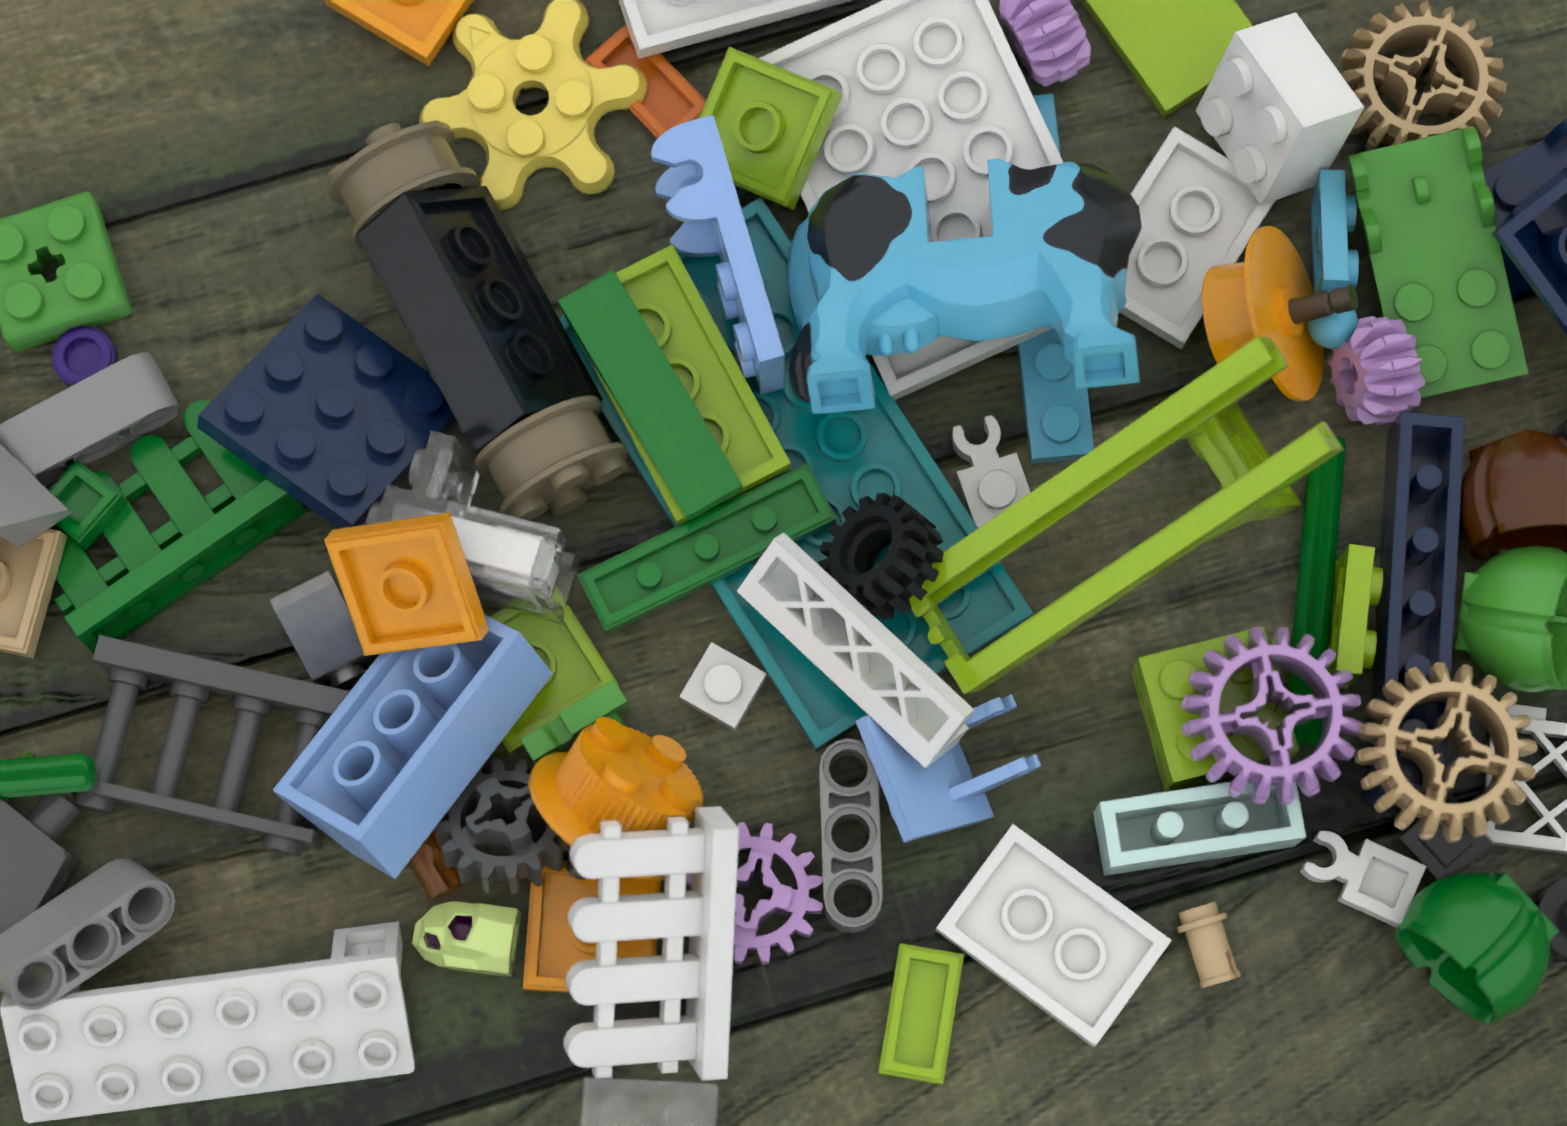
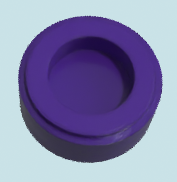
M79 326L66 331L56 341L52 351L53 368L68 387L119 361L118 352L108 336L101 330L90 326Z

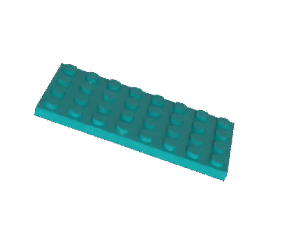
M762 197L756 199L741 209L785 354V388L760 395L755 376L746 378V381L791 462L790 470L764 483L808 463L836 517V524L840 527L846 521L841 513L849 506L859 511V499L869 496L875 501L877 493H887L890 497L896 495L936 526L935 530L941 534L943 541L937 547L945 552L977 530L978 527L892 396H890L887 388L866 356L864 359L870 365L875 394V408L813 414L811 402L806 403L801 400L793 391L788 370L793 347L800 331L793 313L787 284L788 257L791 242ZM678 253L739 366L734 347L736 338L733 325L738 324L739 321L737 317L726 320L716 283H719L715 265L721 263L719 255L690 257ZM563 315L559 320L603 398V401H601V415L619 443L624 444L629 459L673 528L676 527L669 510L575 333ZM830 527L796 543L817 564L818 561L827 559L820 552L823 541L832 542L834 536L828 532ZM890 545L879 553L871 569L884 558ZM1001 562L938 604V607L969 656L1033 616V611ZM754 563L710 586L817 752L857 727L856 720L868 714L737 592L756 565ZM895 608L893 619L883 620L877 615L876 619L935 674L939 676L948 670L944 663L948 656L940 644L930 643L927 638L930 627L924 617L916 618L911 609L902 614Z

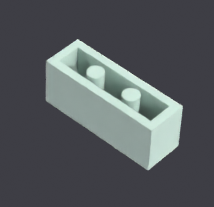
M1231 782L1099 802L1093 812L1103 874L1107 876L1295 847L1306 838L1297 784L1294 782L1295 799L1288 805L1281 804L1277 797L1275 786H1271L1270 795L1265 804H1255L1252 796L1254 784L1247 782L1244 790L1236 798L1228 794V788Z

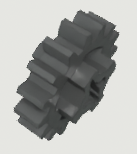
M494 759L492 773L484 775L479 770L434 828L437 846L441 847L444 865L446 868L457 866L460 882L464 885L479 876L482 878L484 893L491 894L497 882H507L510 893L518 894L521 879L528 877L533 884L539 887L544 884L542 869L545 866L556 871H561L564 868L562 851H570L571 845L563 840L549 825L545 831V825L548 823L537 810L530 794V775L527 760L521 759L514 771H505L501 759ZM541 837V839L535 844L536 839Z

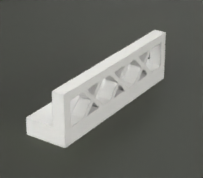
M785 533L773 539L737 592L924 768H927L959 742L969 729L964 723L975 710Z

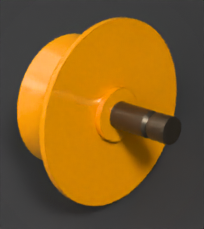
M1264 226L1252 233L1246 247L1244 262L1215 265L1209 268L1202 287L1204 325L1216 363L1219 364L1256 337L1271 338L1289 365L1273 376L1272 379L1285 396L1296 402L1312 399L1320 387L1323 375L1324 347L1316 344L1310 337L1307 321L1332 316L1334 312L1341 314L1357 310L1358 308L1357 293L1352 285L1334 288L1330 292L1326 290L1314 293L1309 275L1296 248L1281 230L1273 226Z

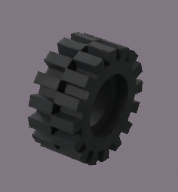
M877 493L875 501L869 496L859 499V511L854 510L850 506L841 513L846 519L841 527L833 522L828 532L834 536L832 542H822L820 552L827 559L818 561V565L875 618L878 615L883 620L894 618V608L902 614L912 609L909 598L913 595L920 601L928 592L921 586L925 580L935 582L939 572L931 565L932 563L942 562L944 552L937 547L943 541L941 534L935 530L936 526L900 497L896 495L890 497L887 493ZM890 545L884 558L871 569L879 553Z

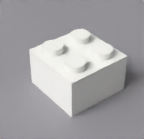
M1295 12L1234 33L1196 109V113L1200 117L1207 133L1214 137L1233 164L1239 179L1247 184L1258 202L1263 205L1315 187L1319 170L1330 169L1364 106Z

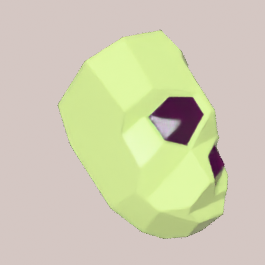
M450 901L433 906L415 924L412 944L425 960L437 966L457 971L511 977L517 951L521 912L517 908L482 903Z

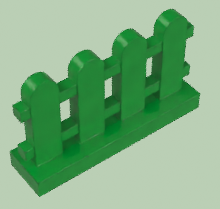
M197 400L186 408L183 422L191 436L172 449L158 436L147 435L138 439L132 446L130 453L131 460L138 472L119 485L116 484L109 474L103 471L93 472L122 494L128 502L103 531V534L118 556L100 569H97L86 551L71 538L67 537L56 580L65 593L54 599L66 615L64 618L76 636L93 654L99 635L123 639L307 512L300 501L197 428L198 415L211 402L209 400ZM202 453L205 454L224 482L223 485L205 497L202 496L183 469V466ZM149 489L152 490L172 519L153 533L149 532L130 504V502ZM54 525L49 528V529L61 531V530H59V529H58L56 526H54Z

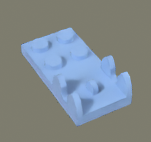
M714 115L681 123L664 132L655 141L651 150L652 161L671 167L658 179L655 188L656 197L668 200L666 210L669 215L685 222L669 239L670 245L673 244L675 250L685 256L710 257L719 255L721 263L715 265L719 283H716L726 320L737 317L739 321L738 324L733 325L736 338L734 347L740 370L745 379L755 376L760 395L784 389L785 354Z

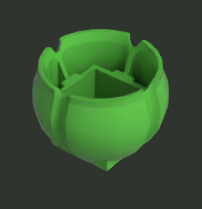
M1545 546L1513 548L1494 556L1475 572H1465L1455 649L1466 651L1484 674L1495 676L1497 683L1507 688L1530 693L1553 689L1567 690V553L1558 548Z

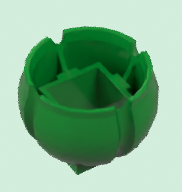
M1460 873L1441 878L1425 887L1410 902L1402 922L1396 927L1394 933L1401 950L1415 968L1428 967L1431 969L1432 973L1428 983L1470 1017L1484 1024H1488L1491 1021L1495 1025L1503 1017L1522 1009L1536 995L1547 973L1550 959V940L1559 930L1507 873Z

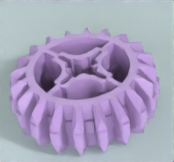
M1261 627L1251 628L1247 639L1248 650L1234 634L1226 637L1223 645L1228 659L1219 652L1210 649L1202 660L1212 675L1203 671H1193L1188 679V683L1204 695H1188L1181 702L1183 710L1188 713L1201 715V718L1190 720L1182 726V734L1184 736H1204L1205 742L1198 744L1190 752L1192 760L1195 762L1201 761L1212 755L1217 763L1210 768L1206 778L1213 783L1219 780L1225 771L1232 774L1234 779L1229 785L1228 794L1234 798L1241 794L1247 782L1254 784L1252 796L1254 803L1257 805H1263L1267 802L1271 786H1275L1277 797L1281 804L1288 805L1295 799L1294 782L1297 783L1307 797H1312L1320 791L1315 773L1323 779L1333 782L1341 772L1331 757L1348 761L1355 753L1352 745L1339 736H1356L1360 732L1362 724L1356 719L1342 716V713L1350 712L1361 704L1359 695H1340L1338 689L1344 687L1352 679L1351 672L1349 670H1342L1331 676L1326 668L1334 661L1336 653L1328 649L1317 660L1310 656L1308 653L1314 645V637L1312 635L1305 634L1298 642L1296 648L1289 647L1290 634L1286 627H1278L1272 638V645H1267L1266 637ZM1272 666L1285 669L1297 675L1311 688L1316 698H1313L1312 694L1295 695L1288 692L1281 683L1279 672L1273 671ZM1251 668L1254 681L1250 684V703L1237 706L1232 712L1219 714L1220 696L1225 683L1235 674ZM1266 702L1274 703V710L1280 707L1284 714L1293 713L1285 717L1276 727V730L1267 728L1269 720L1262 724L1258 717H1253L1258 714ZM1322 718V732L1313 754L1307 759L1291 765L1289 750L1293 747V728L1305 725L1312 719ZM1225 734L1248 736L1254 739L1261 747L1264 760H1269L1270 766L1256 763L1244 757L1232 746Z

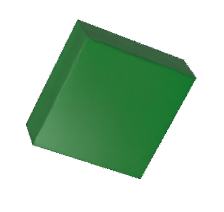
M77 459L49 489L55 497L73 512L54 526L85 550L88 549L128 504L122 494Z

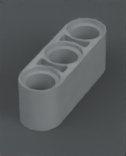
M141 352L112 364L0 424V443L47 488L55 484L76 459L86 467L166 425L180 413L181 406L153 354Z
M847 738L835 741L826 748L821 756L819 767V802L823 876L822 893L825 916L833 927L841 932L853 934L865 931L874 924L880 914L883 890L879 781L872 761L867 755L865 744L860 740ZM839 758H856L865 767L867 776L857 786L850 788L842 787L835 783L830 775L829 769L832 764ZM848 820L857 821L863 825L869 836L866 846L852 853L839 849L833 842L831 835L838 824ZM847 885H857L865 889L871 899V907L868 912L856 918L846 917L839 913L833 900L839 889Z
M118 858L105 864L0 934V991L19 1007L27 1010H40L52 1004L162 929L169 922L174 912L175 897L172 889L149 870L129 858ZM27 966L26 970L20 975L21 971Z

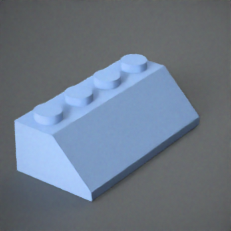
M485 615L489 631L482 640L379 654L273 789L282 800L350 853L394 879L397 878L553 675L520 632Z

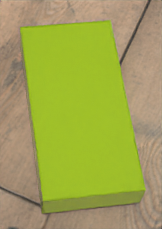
M899 944L878 1074L943 1085L964 954Z

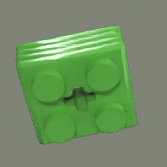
M84 191L0 219V329L4 340L15 352L59 339L63 333L75 327H96L131 314V305L99 205L90 192ZM57 261L60 265L56 269L57 279L47 282L40 273L45 271L46 264Z

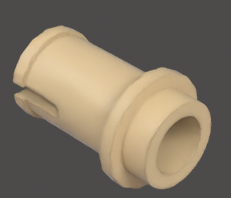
M1216 902L1180 912L1179 917L1182 926L1176 928L1178 934L1185 932L1200 978L1199 984L1201 989L1241 977L1222 920L1228 919L1226 912L1220 914Z

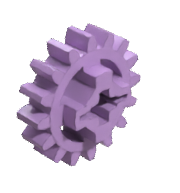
M745 822L738 823V854L750 852L748 863L737 869L736 890L737 887L748 888L751 878H755L757 867L762 866L761 880H763V890L768 894H772L770 900H759L756 909H752L750 921L745 922L747 913L744 897L736 893L733 946L735 947V963L742 965L748 950L757 951L762 965H766L770 962V948L778 945L785 954L790 956L794 953V946L790 936L796 932L801 936L810 938L813 934L812 927L804 920L806 913H822L823 903L809 898V892L823 887V876L806 875L805 870L814 862L815 856L811 851L802 853L797 857L793 854L792 851L795 847L797 836L792 832L779 843L773 840L772 824L765 823L759 837H750ZM774 856L790 869L795 878L797 890L792 889L791 886L780 884L772 871ZM686 873V885L691 888L692 873ZM775 914L791 915L788 921L776 931L767 935L757 936L759 924Z

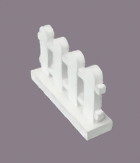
M721 806L695 807L694 828H688V821L685 817H668L667 830L621 832V825L617 820L601 821L600 833L583 835L571 846L570 860L578 873L588 879H599L598 897L582 898L576 901L568 912V924L576 937L584 942H596V960H584L574 964L569 969L565 980L566 987L576 1002L582 1005H594V1022L579 1023L571 1027L564 1037L563 1045L567 1055L575 1065L583 1068L592 1067V1073L596 1079L612 1077V1066L658 1062V1069L662 1074L678 1072V1061L682 1060L689 1061L702 1081L727 1079L739 827ZM686 873H692L691 891H685ZM665 875V893L619 895V877ZM684 936H689V954H683ZM663 938L662 955L616 958L617 941ZM681 999H687L685 1016H680ZM660 1000V1017L614 1020L615 1003Z

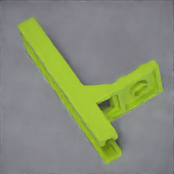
M1256 337L943 553L942 562L932 563L931 566L939 572L935 582L925 580L921 587L928 593L921 601L913 595L909 598V602L916 618L924 617L930 627L927 634L929 642L940 644L948 656L944 663L964 695L982 691L1199 545L1249 521L1282 518L1302 505L1290 485L1341 452L1343 448L1326 422H1321L1272 456L1270 455L1236 401L1289 366L1271 338ZM1179 440H1187L1197 456L1209 464L1221 483L1219 484L1220 490L972 657H969L938 607L939 603Z

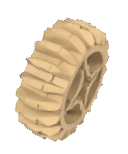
M1428 1L1419 5L1415 17H1412L1409 10L1401 3L1394 8L1391 20L1379 12L1372 17L1369 23L1370 31L1361 28L1354 33L1351 40L1354 48L1344 50L1339 63L1346 71L1340 74L1364 106L1350 135L1360 134L1367 130L1370 137L1365 144L1366 151L1375 150L1380 144L1387 147L1470 126H1475L1480 142L1486 140L1491 132L1488 123L1496 122L1501 115L1502 106L1495 100L1503 97L1506 92V82L1495 78V76L1500 74L1504 66L1503 58L1485 57L1493 46L1492 36L1482 37L1477 40L1471 36L1476 27L1475 18L1465 21L1460 27L1452 23L1455 16L1453 6L1445 8L1440 18L1432 17V9ZM1403 47L1425 48L1421 54L1410 58L1397 54L1392 59L1384 56L1393 50ZM1444 56L1456 66L1463 79L1449 72L1444 62ZM1427 66L1428 72L1424 80L1426 82L1425 92L1422 93L1415 106L1413 105V100L1417 92L1415 89L1416 79H1419L1424 67ZM1374 84L1379 85L1378 92L1389 96L1395 102L1398 111L1397 116L1383 104ZM1448 112L1458 115L1454 120L1440 125H1416L1418 119L1426 114L1433 113L1446 117Z
M1437 662L1430 668L1429 682L1423 672L1417 667L1411 668L1405 673L1407 689L1399 682L1390 680L1382 688L1389 704L1382 700L1373 699L1366 707L1370 717L1379 724L1362 723L1360 732L1357 734L1362 740L1375 744L1374 747H1367L1355 753V762L1357 764L1375 765L1376 768L1375 772L1368 774L1360 781L1362 788L1365 790L1373 789L1381 784L1386 792L1374 804L1375 809L1381 813L1390 808L1394 803L1397 804L1402 810L1397 815L1394 825L1400 830L1408 827L1415 817L1420 818L1419 837L1424 840H1429L1435 835L1439 822L1442 825L1443 835L1449 843L1461 839L1463 823L1473 837L1477 838L1487 833L1486 817L1497 825H1501L1510 818L1508 808L1503 801L1519 805L1526 799L1527 795L1524 790L1513 780L1530 781L1535 777L1536 769L1530 764L1518 760V757H1525L1537 751L1536 741L1530 739L1518 740L1517 737L1518 732L1531 724V717L1520 715L1511 719L1506 710L1517 701L1516 694L1509 692L1497 701L1490 695L1497 683V679L1492 675H1487L1477 687L1471 685L1473 671L1469 665H1462L1458 668L1453 682L1450 681L1448 669L1443 662ZM1428 702H1446L1444 714L1438 718L1434 730L1416 728L1412 732L1398 729L1402 718L1409 709ZM1470 712L1487 729L1493 742L1495 754H1492V747L1478 743L1472 737L1469 730ZM1447 736V740L1454 744L1450 751L1457 749L1459 757L1444 769L1445 765L1437 760L1441 754L1434 755L1432 747ZM1396 750L1400 751V757L1415 762L1421 769L1423 775L1421 791L1425 793V796L1418 792L1403 775L1397 761ZM1482 772L1493 775L1487 789L1478 799L1461 804L1445 803L1447 791L1454 787L1458 774L1476 776Z

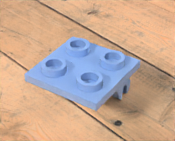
M1008 695L1002 699L998 697L973 708L975 711L964 724L971 729L1015 709L1017 705L1013 695ZM869 715L856 720L867 755L872 761L889 804L890 813L897 824L904 843L984 822L995 817L985 792L1041 767L1037 754H1034L1026 759L1022 757L973 778L961 745L958 742L927 768H924Z

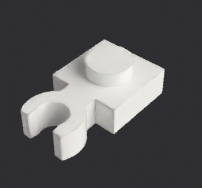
M992 415L984 417L983 425L988 439L983 444L973 445L965 439L961 425L953 427L952 445L959 457L970 462L971 465L969 468L957 471L956 480L967 512L978 528L1031 493L1017 452L999 458L997 449L1001 438V430L997 420Z
M1319 831L1316 833L1313 841L1327 847L1331 851L1333 856L1332 864L1330 867L1321 868L1314 863L1306 861L1302 865L1300 872L1307 879L1314 882L1325 883L1335 879L1344 883L1337 901L1397 927L1402 922L1408 906L1414 897L1426 865L1368 839L1361 843L1356 855L1349 852L1345 841L1339 835L1330 831Z

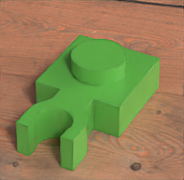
M613 679L559 712V717L535 729L520 738L534 764H536L544 756L560 752L575 742L580 732L586 726L593 725L599 717H608L624 725L620 717L630 712L628 702Z

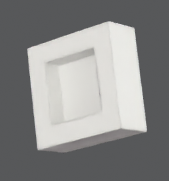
M711 642L679 698L686 705L736 732L764 684L767 673Z

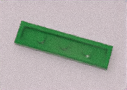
M612 270L558 300L559 308L685 520L688 522L742 491V483L615 271Z
M806 463L688 522L686 521L577 574L605 634L608 635L758 562L773 539L782 533H785L792 541L797 543L830 527L833 522L836 523V517L809 464Z

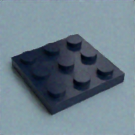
M317 293L198 415L197 428L337 529L361 526L457 420L439 386L431 378L428 371Z

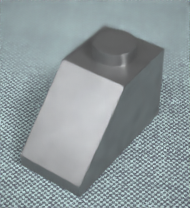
M329 571L270 599L280 622L314 683L346 690L355 686L367 671L366 669L375 661V655H364L342 590Z

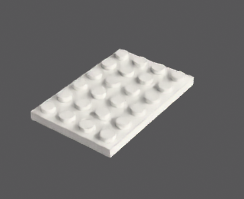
M882 0L758 58L843 94L801 192L808 212L824 191L855 173L898 177L914 167L923 166L930 212L931 242L993 236L987 160L1001 159L1020 168L1030 170L1064 163L988 0ZM1042 327L1012 337L983 341L939 336L930 345L919 348L914 354L903 352L887 357L883 355L872 356L890 396L895 401L1053 329V327Z

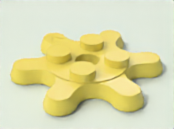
M579 0L552 1L544 11L543 21L539 29L534 34H529L520 40H512L505 37L486 15L476 13L468 14L461 18L455 25L452 33L453 43L457 51L471 64L473 71L472 79L467 89L459 95L431 100L423 107L420 113L419 124L430 121L446 123L454 133V140L466 138L476 141L483 147L486 152L487 163L483 174L479 178L478 187L487 186L501 212L510 210L519 203L528 178L535 171L543 168H555L562 171L581 193L593 195L607 190L613 182L615 169L609 155L603 152L595 141V127L600 118L608 112L628 110V107L631 106L630 104L635 103L637 100L642 102L646 96L647 81L644 74L637 67L630 64H619L611 68L599 69L590 66L584 61L580 54V43L582 36L588 28L589 16L587 9ZM538 87L545 91L547 90L549 101L547 107L539 114L528 116L516 110V100L522 88Z

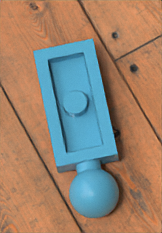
M1320 169L1310 200L1314 293L1326 290L1330 292L1331 289L1346 285H1352L1355 288L1359 273L1358 250L1348 249L1347 232H1354L1357 213L1356 196L1346 194L1345 170ZM1355 310L1341 314L1334 312L1332 316L1307 321L1310 337L1316 344L1327 349L1339 348L1342 343L1350 340L1358 327V317Z

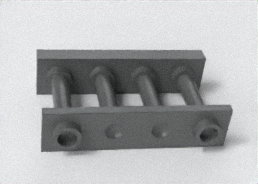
M99 635L92 660L105 671L110 672L108 681L113 683L93 757L96 763V784L89 791L71 793L76 795L75 806L100 813L112 814L114 805L118 804L264 838L262 848L289 856L300 857L303 847L316 850L321 849L323 837L313 829L301 827L304 816L282 799L276 821L238 812L263 718H270L272 708L295 713V723L300 725L290 764L291 767L350 691ZM148 681L171 685L170 695L176 697L151 792L113 784L138 690H145ZM210 695L233 699L232 709L238 711L213 807L176 799L200 705L208 704Z

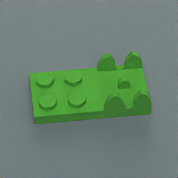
M1475 126L1348 155L1347 162L1382 317H1388L1390 320L1401 319L1406 327V333L1414 335L1416 338L1415 350L1417 356L1423 359L1420 364V373L1425 379V385L1419 388L1421 398L1529 374L1500 244L1492 234L1496 229L1495 205L1490 188L1486 185L1482 167V147Z

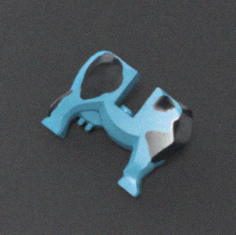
M989 159L987 164L993 236L931 242L930 212L923 166L914 167L898 177L853 174L823 192L809 211V217L798 226L789 248L787 284L793 313L800 331L793 347L788 370L793 391L801 400L806 403L811 402L813 414L875 408V394L870 365L864 359L866 355H883L887 357L903 352L914 354L919 348L930 345L939 336L983 341L1012 337L1042 327H1053L1057 331L1063 343L1064 356L1074 365L1076 388L1140 383L1135 336L1117 328L1118 313L1126 304L1125 287L1129 255L1142 229L1138 204L1129 191L1112 174L1094 164L1065 162L1030 170L1020 168L1001 159Z

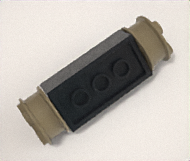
M430 121L401 129L398 123L382 126L366 138L365 143L367 147L356 153L349 160L340 163L328 173V193L333 201L346 205L356 223L352 230V238L357 246L365 248L372 268L381 278L399 312L401 322L410 332L422 354L431 378L439 386L451 408L460 432L468 440L474 453H479L474 461L477 471L481 474H490L504 499L499 509L503 519L512 521L513 525L517 526L535 519L548 510H551L554 517L568 514L587 501L585 491L595 485H601L617 478L628 469L625 461L628 454L626 447L622 443L611 442L598 418L602 410L601 401H603V398L487 186L478 187L479 178L474 170L461 167L451 149L455 137L451 127L440 121Z

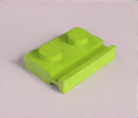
M1349 544L1340 555L1339 561L1335 563L1328 649L1333 650L1336 653V657L1326 670L1331 676L1342 670H1349L1351 672L1352 679L1344 687L1340 688L1343 690H1347L1349 685H1352L1362 675L1363 668L1371 669L1374 662L1377 634L1374 630H1367L1369 605L1378 606L1383 584V568L1373 567L1375 547Z

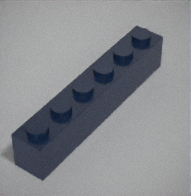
M1401 411L1388 429L1379 566L1383 568V584L1380 601L1377 606V641L1373 665L1371 701L1377 699L1389 704L1384 696L1383 686L1390 680H1395L1407 689L1405 673L1414 667L1422 671L1429 682L1430 668L1437 662H1443L1448 669L1451 681L1465 417ZM1428 702L1409 709L1402 718L1398 729L1412 732L1416 728L1434 730L1438 718L1444 714L1446 702ZM1370 717V723L1379 724ZM1447 736L1432 747L1434 755L1441 754L1437 760L1445 765L1444 769L1446 767ZM1369 742V747L1375 746V744ZM1396 750L1397 761L1403 775L1418 792L1425 796V793L1421 791L1423 786L1421 769L1415 762L1400 757V751ZM1367 765V775L1376 771L1375 765ZM1381 784L1373 789L1366 790L1365 804H1375L1380 797L1386 794Z

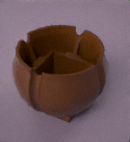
M1525 429L1470 450V465L1462 479L1459 522L1460 530L1468 543L1470 555L1477 559H1485L1488 551H1491L1493 558L1510 549L1526 546L1558 548L1567 553V438Z

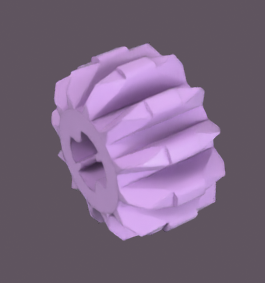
M1000 0L999 17L1005 27L1004 32L1012 44V49L1019 57L1022 67L1026 68L1031 79L1047 87L1056 81L1061 83L1077 74V70L1089 65L1091 45L1086 38V30L1078 18V12L1074 10L1070 0Z
M1375 316L1358 319V327L1350 340L1342 343L1339 348L1332 349L1333 353L1327 356V362L1332 368V377L1329 382L1334 384L1337 391L1336 403L1338 406H1345L1346 415L1350 421H1361L1364 425L1376 423V425L1394 422L1401 411L1410 412L1411 409L1420 406L1421 396L1419 388L1425 385V379L1420 373V364L1423 359L1417 356L1415 336L1406 333V327L1401 319L1390 320L1388 317L1375 318Z

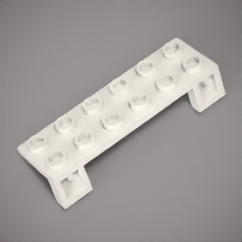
M399 921L335 929L331 959L80 992V985H78L52 1004L40 1010H27L19 1007L4 994L0 1004V1013L24 1121L35 1123L412 1073L415 1069V1058L400 975L403 942Z

